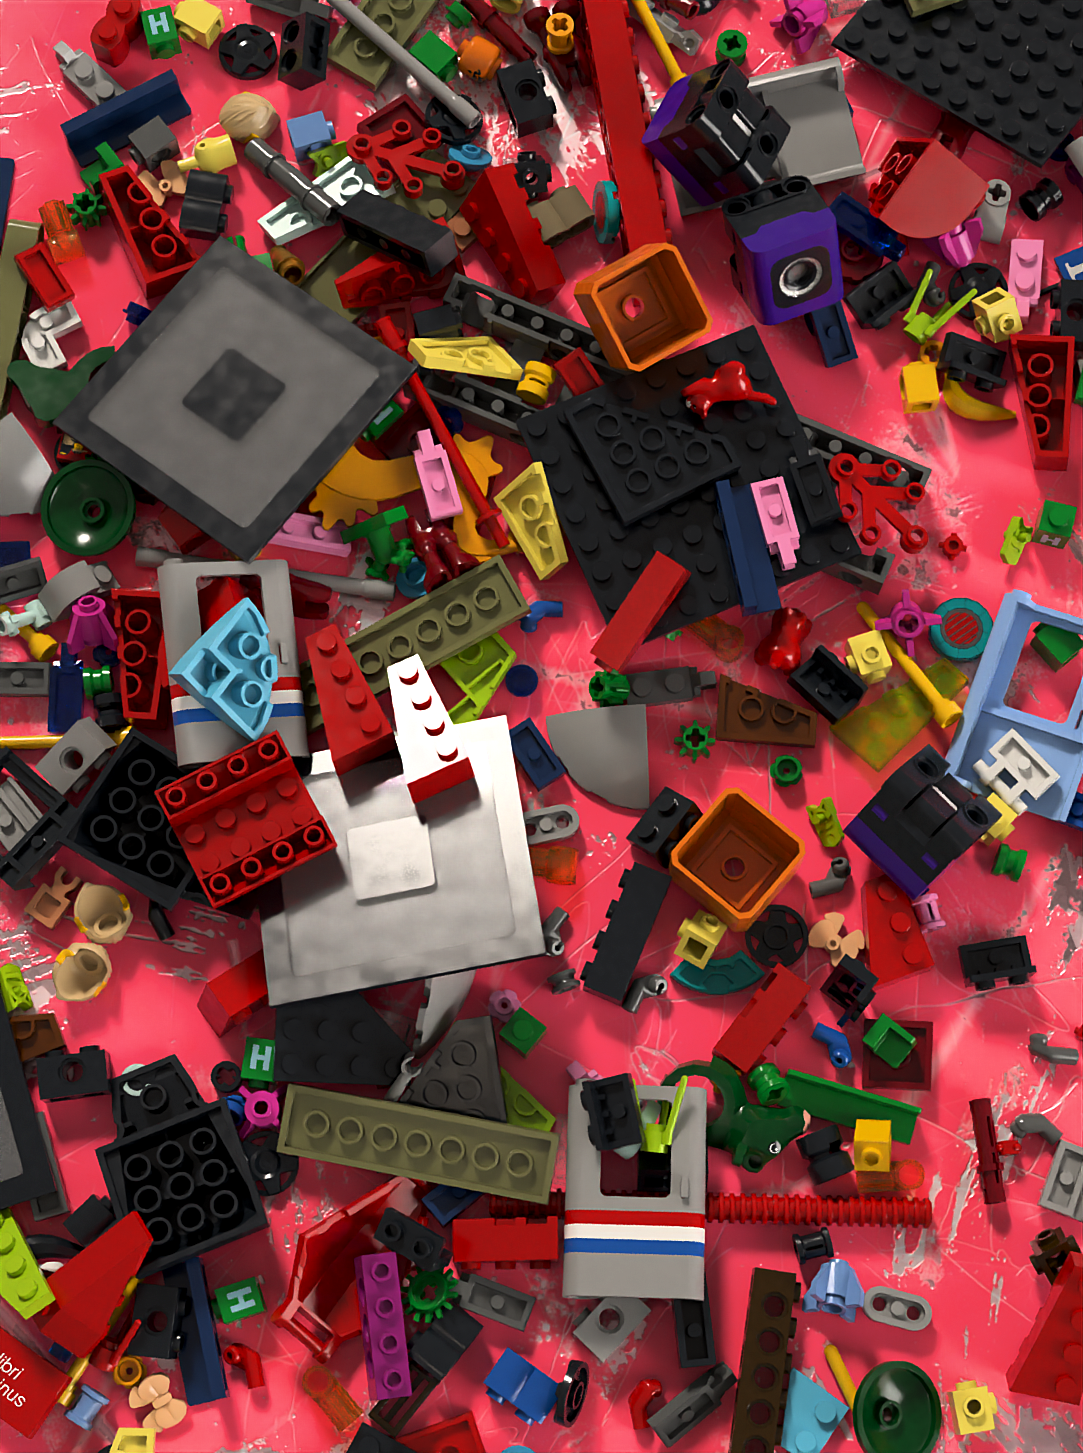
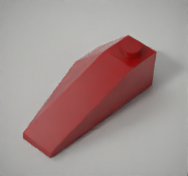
M444 217L433 220V222L449 228ZM456 239L455 245L458 256L432 278L384 254L375 253L334 280L343 308L380 305L384 300L400 299L401 302L411 301L412 297L428 296L429 299L444 297L455 273L466 276Z
M137 1211L130 1212L49 1276L46 1280L56 1300L31 1316L41 1333L79 1358H85L107 1335L111 1327L108 1321L115 1307L121 1306L125 1298L122 1293L130 1277L137 1274L154 1239Z

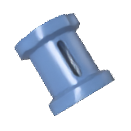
M83 1383L81 1386L82 1393L71 1410L66 1409L64 1415L85 1430L91 1431L93 1428L91 1423L101 1407L107 1405L110 1400L96 1389Z

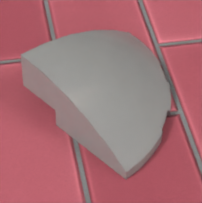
M11 412L0 420V516L9 517L11 514L29 513L33 515L40 513L44 491L55 474L32 438Z
M646 704L600 707L546 716L547 733L554 754L560 758L562 764L568 770L569 776L577 785L586 792L591 791L606 799L611 805L634 810H648L650 801Z
M477 969L425 979L423 996H426L427 1002H421L416 1022V1034H418V1037L413 1043L412 1052H415L413 1058L420 1059L450 1028L471 990Z

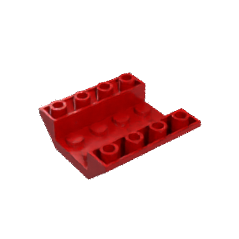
M277 730L154 791L213 909L338 846L326 821L320 815L295 768L292 757Z

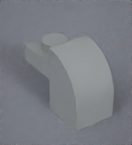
M83 560L65 568L51 578L38 594V598L54 623L68 619L72 612V606L81 597L87 595L99 598L112 595L111 588L120 589L121 586L105 561L87 565L86 561Z

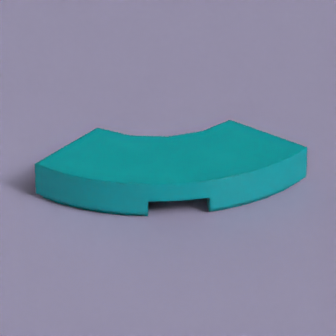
M740 950L729 958L710 959L703 970L684 959L669 976L683 987L707 995H726L750 987L765 975V972Z

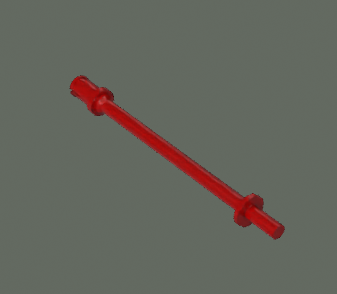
M390 315L380 318L376 321L377 323H373L372 327L375 329L382 344L410 362L407 356L408 343L406 340L401 339ZM415 372L407 383L444 450L446 449L447 456L480 514V517L475 521L476 525H486L499 550L510 545V542L496 518L502 513L501 509H491L417 372Z

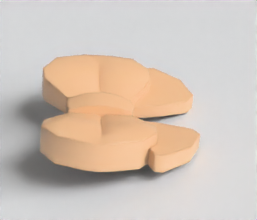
M165 160L160 163L164 177L160 181H157L147 170H143L138 176L161 209L164 207L166 198L171 197L173 194L185 197L188 177L184 172H180L178 163L172 160Z
M833 912L825 914V920L819 921L811 928L808 935V945L811 948H824L826 952L830 953L831 965L835 969L845 954L853 959L856 958L859 950L864 949L865 938L861 930L858 929L843 939L837 935L845 918L844 915Z
M158 1372L147 1376L139 1384V1388L133 1386L129 1394L131 1408L141 1407L152 1402L154 1409L143 1420V1427L156 1428V1432H162L163 1428H169L178 1424L186 1415L187 1404L184 1400L173 1398L168 1391L170 1378L165 1373Z

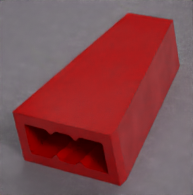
M657 551L591 649L590 653L597 657L594 663L609 673L613 669L622 672L687 582L692 572L665 554Z

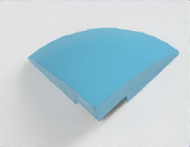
M246 597L213 624L183 655L168 675L216 717L251 742H254L263 732L273 709L270 697L272 684L278 680L277 657L270 652L266 637L270 633L269 628L257 607Z

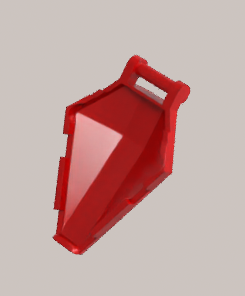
M396 1175L301 1233L298 1238L287 1299L274 1311L270 1321L278 1328L284 1327L313 1352L312 1357L320 1364L326 1363L342 1342L361 1335L362 1328L354 1258L362 1255L392 1252L386 1245L373 1238L386 1208L393 1207L427 1227L429 1218H426L427 1209L421 1203V1199L431 1192L433 1188L426 1181ZM396 1253L401 1299L408 1297V1294L401 1292V1287H408L409 1280L406 1277L408 1274L411 1275L412 1271H416L415 1267L417 1266L413 1261ZM406 1304V1305H402L403 1318H404V1314H405L404 1311L406 1310L407 1304ZM298 1311L315 1327L327 1334L326 1339L321 1341L293 1317L295 1312Z

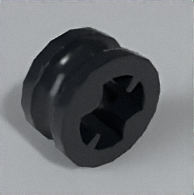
M222 1061L212 1069L211 1082L220 1092L233 1093L242 1084L243 1080L240 1078L241 1070L233 1062ZM223 1069L228 1072L234 1070L236 1076H232L235 1082L230 1086L225 1082L221 1085L218 1082V1078H222L219 1073Z

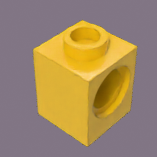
M916 361L902 367L898 381L903 413L935 411L940 401L934 363L925 364L922 361Z
M856 1119L854 1135L855 1171L889 1172L892 1152L891 1120Z

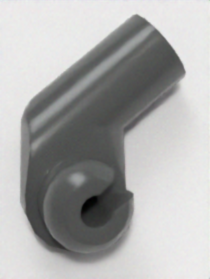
M928 261L917 282V286L920 287L927 270L932 269L933 274L922 299L926 305L937 307L946 298L945 292H940L941 289L935 284L941 266L936 262Z
M834 858L825 879L809 882L812 899L839 893L844 889L851 875V866L846 858Z
M558 906L542 924L546 953L551 957L560 956L565 949L560 935V928L570 917L566 911Z

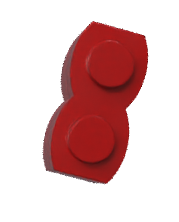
M140 0L109 1L106 8V16L102 17L95 24L90 35L91 45L97 60L116 68L126 59L130 51V43L136 40L144 29L140 14L143 11Z

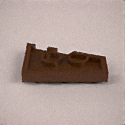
M720 673L716 741L815 748L817 713L784 699L769 696L750 685L745 686L735 682L730 677Z
M54 1013L9 1017L22 1064L44 1056L45 1052L67 1047Z

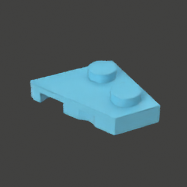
M792 1367L789 1374L781 1447L789 1453H820L849 1407L794 1367Z

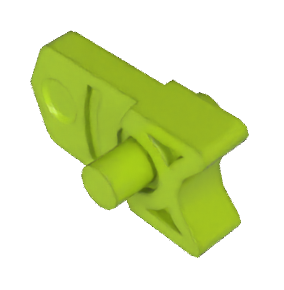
M341 141L308 151L307 156L315 162L312 174L315 177H319L348 157L346 152L347 142Z
M1013 516L1007 530L1003 534L1005 540L1000 550V557L1005 564L1016 565L1025 544L1031 541V534L1034 528L1025 526L1023 517Z
M823 798L820 806L814 804L806 806V811L816 828L823 846H839L844 840L845 835L842 832V827L836 815L837 811L832 798Z
M10 963L0 968V987L7 1012L9 1013L16 1007L27 1011L33 1007V1002L29 990L24 983L20 968Z

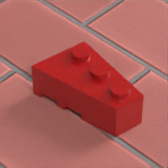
M263 949L206 983L196 1006L219 1038L237 1025L245 1022L262 1007L266 1008L269 1006Z
M778 962L769 977L758 988L752 999L714 1046L712 1053L728 1064H731L735 1070H740L743 1077L749 1070L752 1072L767 1059L762 1054L767 1046L772 1044L776 1047L787 1033V1030L783 1028L787 1020L792 1017L796 1021L808 1004L803 999L812 987Z
M547 1216V1219H528V1217H515V1219H453V1263L460 1264V1270H481V1263H495V1270H515L516 1263H530V1269L535 1270L551 1269V1263H558V1216Z

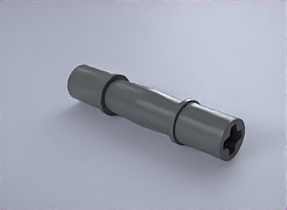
M254 138L246 145L244 157L257 167L267 179H273L286 193L299 201L301 208L309 211L325 226H332L338 222L336 210L341 205L330 197L320 185L313 184L301 171L288 163L283 154L278 153L261 138Z

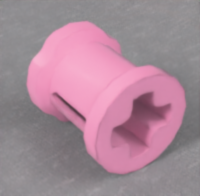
M937 893L919 896L915 901L909 900L922 934L946 927V922L941 920L936 904L938 899Z

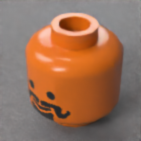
M479 35L473 37L470 42L464 39L457 50V57L460 58L457 64L458 70L478 83H482L486 79L491 81L496 74V70L499 69L503 62V59L500 58L501 50L498 46Z

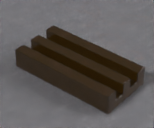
M409 1363L410 1374L413 1370L418 1373V1376L411 1383L412 1394L424 1379L429 1384L395 1427H392L389 1422L410 1396L400 1397L384 1418L378 1414L390 1399L379 1400L368 1414L371 1419L394 1438L437 1386L411 1363Z

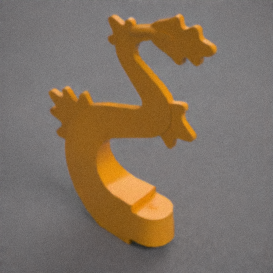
M375 337L376 340L381 342L379 337ZM455 434L453 440L483 495L486 497L488 478L499 475L503 471L501 464L494 462L491 457L494 439L491 435H486L476 441L468 442L460 434ZM352 445L313 490L317 493V496L309 504V511L312 513L323 512L322 527L325 531H329L339 520L344 521L346 527L354 526L357 510H362L370 516H376L378 514L377 501L398 498L421 490L413 462V455L392 460H373L360 454L355 446ZM448 457L463 508V513L453 518V531L457 534L458 546L463 552L476 557L480 563H484L499 554L502 556L514 552L524 553L511 530L508 534L510 545L501 550L498 549L494 540H487L478 535L475 529V521L479 517V512ZM557 516L562 537L566 536V534Z

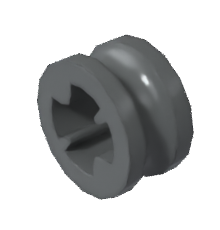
M575 968L558 972L547 978L548 983L553 985L552 995L568 992L581 985L580 981L574 978L576 974Z

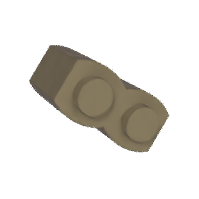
M576 185L567 188L565 186L559 187L551 193L548 200L542 202L534 201L527 205L532 218L538 217L542 226L541 238L544 245H550L551 249L594 225L595 214Z

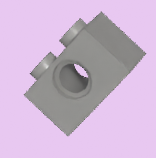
M89 716L78 720L38 762L35 768L61 795L72 791L79 793L91 781L88 777L95 768L97 770L102 769L112 757L110 752L117 744ZM75 751H78L83 758L82 766L78 765L74 760Z
M598 1297L601 1303L592 1312L586 1307L572 1322L577 1327L572 1333L603 1363L652 1311L639 1298ZM611 1309L618 1314L619 1324L615 1329L607 1330L601 1326L599 1316L602 1311Z

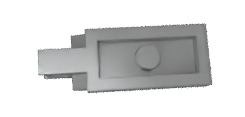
M627 0L629 15L643 25L631 0ZM645 0L665 41L668 44L673 43L689 56L695 55L704 39L694 29L685 30L679 26V20L675 16L667 12L662 13L656 9L653 0Z
M62 40L53 47L56 53L55 57L62 62L58 67L63 72L64 78L94 107L126 92L121 85L80 48L74 52Z

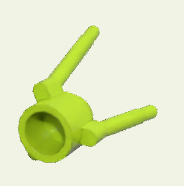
M928 269L909 312L903 318L907 323L903 332L915 343L921 346L924 345L928 338H932L943 324L977 294V289H972L953 307H951V302H946L933 317L922 311L919 315H916L933 274V270Z
M683 1075L667 1125L666 1121L669 1110V1102L667 1101L662 1102L658 1124L646 1123V1130H644L646 1142L641 1143V1151L668 1154V1148L672 1144L673 1130L688 1082L686 1075ZM632 1078L633 1084H634V1089H635V1094H636V1098H637V1103H638V1107H639V1112H640L638 1093H637V1089H636V1082H635V1079Z

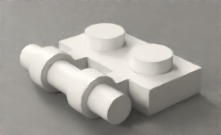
M1013 728L988 750L997 760L991 767L982 759L972 767L980 776L979 781L985 787L990 786L1001 800L1018 816L1028 808L1020 799L1022 794L1027 791L1037 800L1060 778V775ZM1005 769L1018 782L1011 789L999 777Z

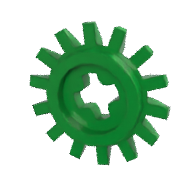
M418 1266L415 1267L418 1274L414 1277L408 1274L406 1277L410 1281L409 1287H401V1292L408 1293V1297L401 1299L402 1305L410 1304V1307L404 1311L407 1316L416 1312L414 1321L419 1322L425 1314V1322L431 1323L434 1311L438 1319L443 1318L440 1308L442 1305L449 1310L452 1309L453 1306L446 1299L458 1296L457 1292L449 1291L458 1284V1280L449 1281L454 1273L451 1268L444 1273V1268L430 1272L423 1271ZM428 1285L432 1288L437 1285L434 1291L436 1297L433 1300L429 1298L423 1300V1297L426 1295L424 1289Z

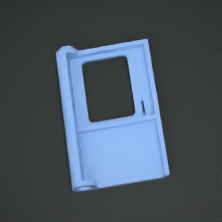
M1013 589L1012 593L1004 594L962 710L963 715L958 721L945 760L951 764L945 775L949 772L969 792L977 795L982 794L988 798L994 791L990 786L985 787L979 781L980 776L972 767L980 759L991 767L997 760L988 750L1013 728L1060 775V778L1037 800L1027 791L1021 795L1020 799L1028 806L1026 811L1065 823L1083 774V712H1081L1083 711V677L1066 722L1062 724L1007 707L1004 704V698L1031 624L1037 621L1083 636V619L1038 605L1031 600V594ZM1006 769L999 775L1000 779L1010 789L1018 783Z

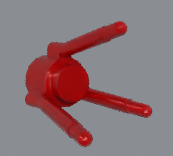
M134 1306L117 1338L105 1336L89 1353L91 1354L88 1360L89 1364L103 1371L114 1372L122 1354L142 1323L140 1319H136L131 1326Z

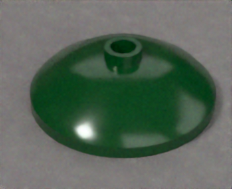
M94 459L79 460L58 471L48 483L41 502V519L49 538L62 550L82 557L98 556L118 546L128 535L136 514V497L127 477L106 462ZM99 507L100 514L93 518V510Z
M906 1361L883 1362L865 1375L854 1398L853 1426L857 1441L864 1453H931L940 1433L942 1419L941 1403L932 1380L921 1368Z

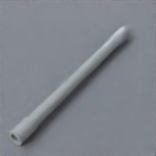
M326 0L448 107L449 111L469 129L477 125L482 117L479 111L463 97L454 93L349 0Z
M140 546L137 548L135 557L136 566L150 568L163 566L164 560L173 558L183 559V563L229 561L172 553L167 550ZM289 569V573L331 587L334 592L362 595L366 598L394 601L396 582ZM238 575V576H228V577L240 578V575Z

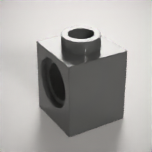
M159 115L128 135L131 148L128 150L130 156L138 166L143 164L150 173L160 167L162 161L170 160L180 153L177 138Z

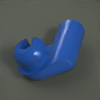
M563 601L533 602L529 605L532 613L519 619L521 621L520 628L523 632L532 633L537 630V622L543 617H563Z
M818 1022L811 1037L827 1044L830 1060L834 1067H846L852 1059L846 1035Z

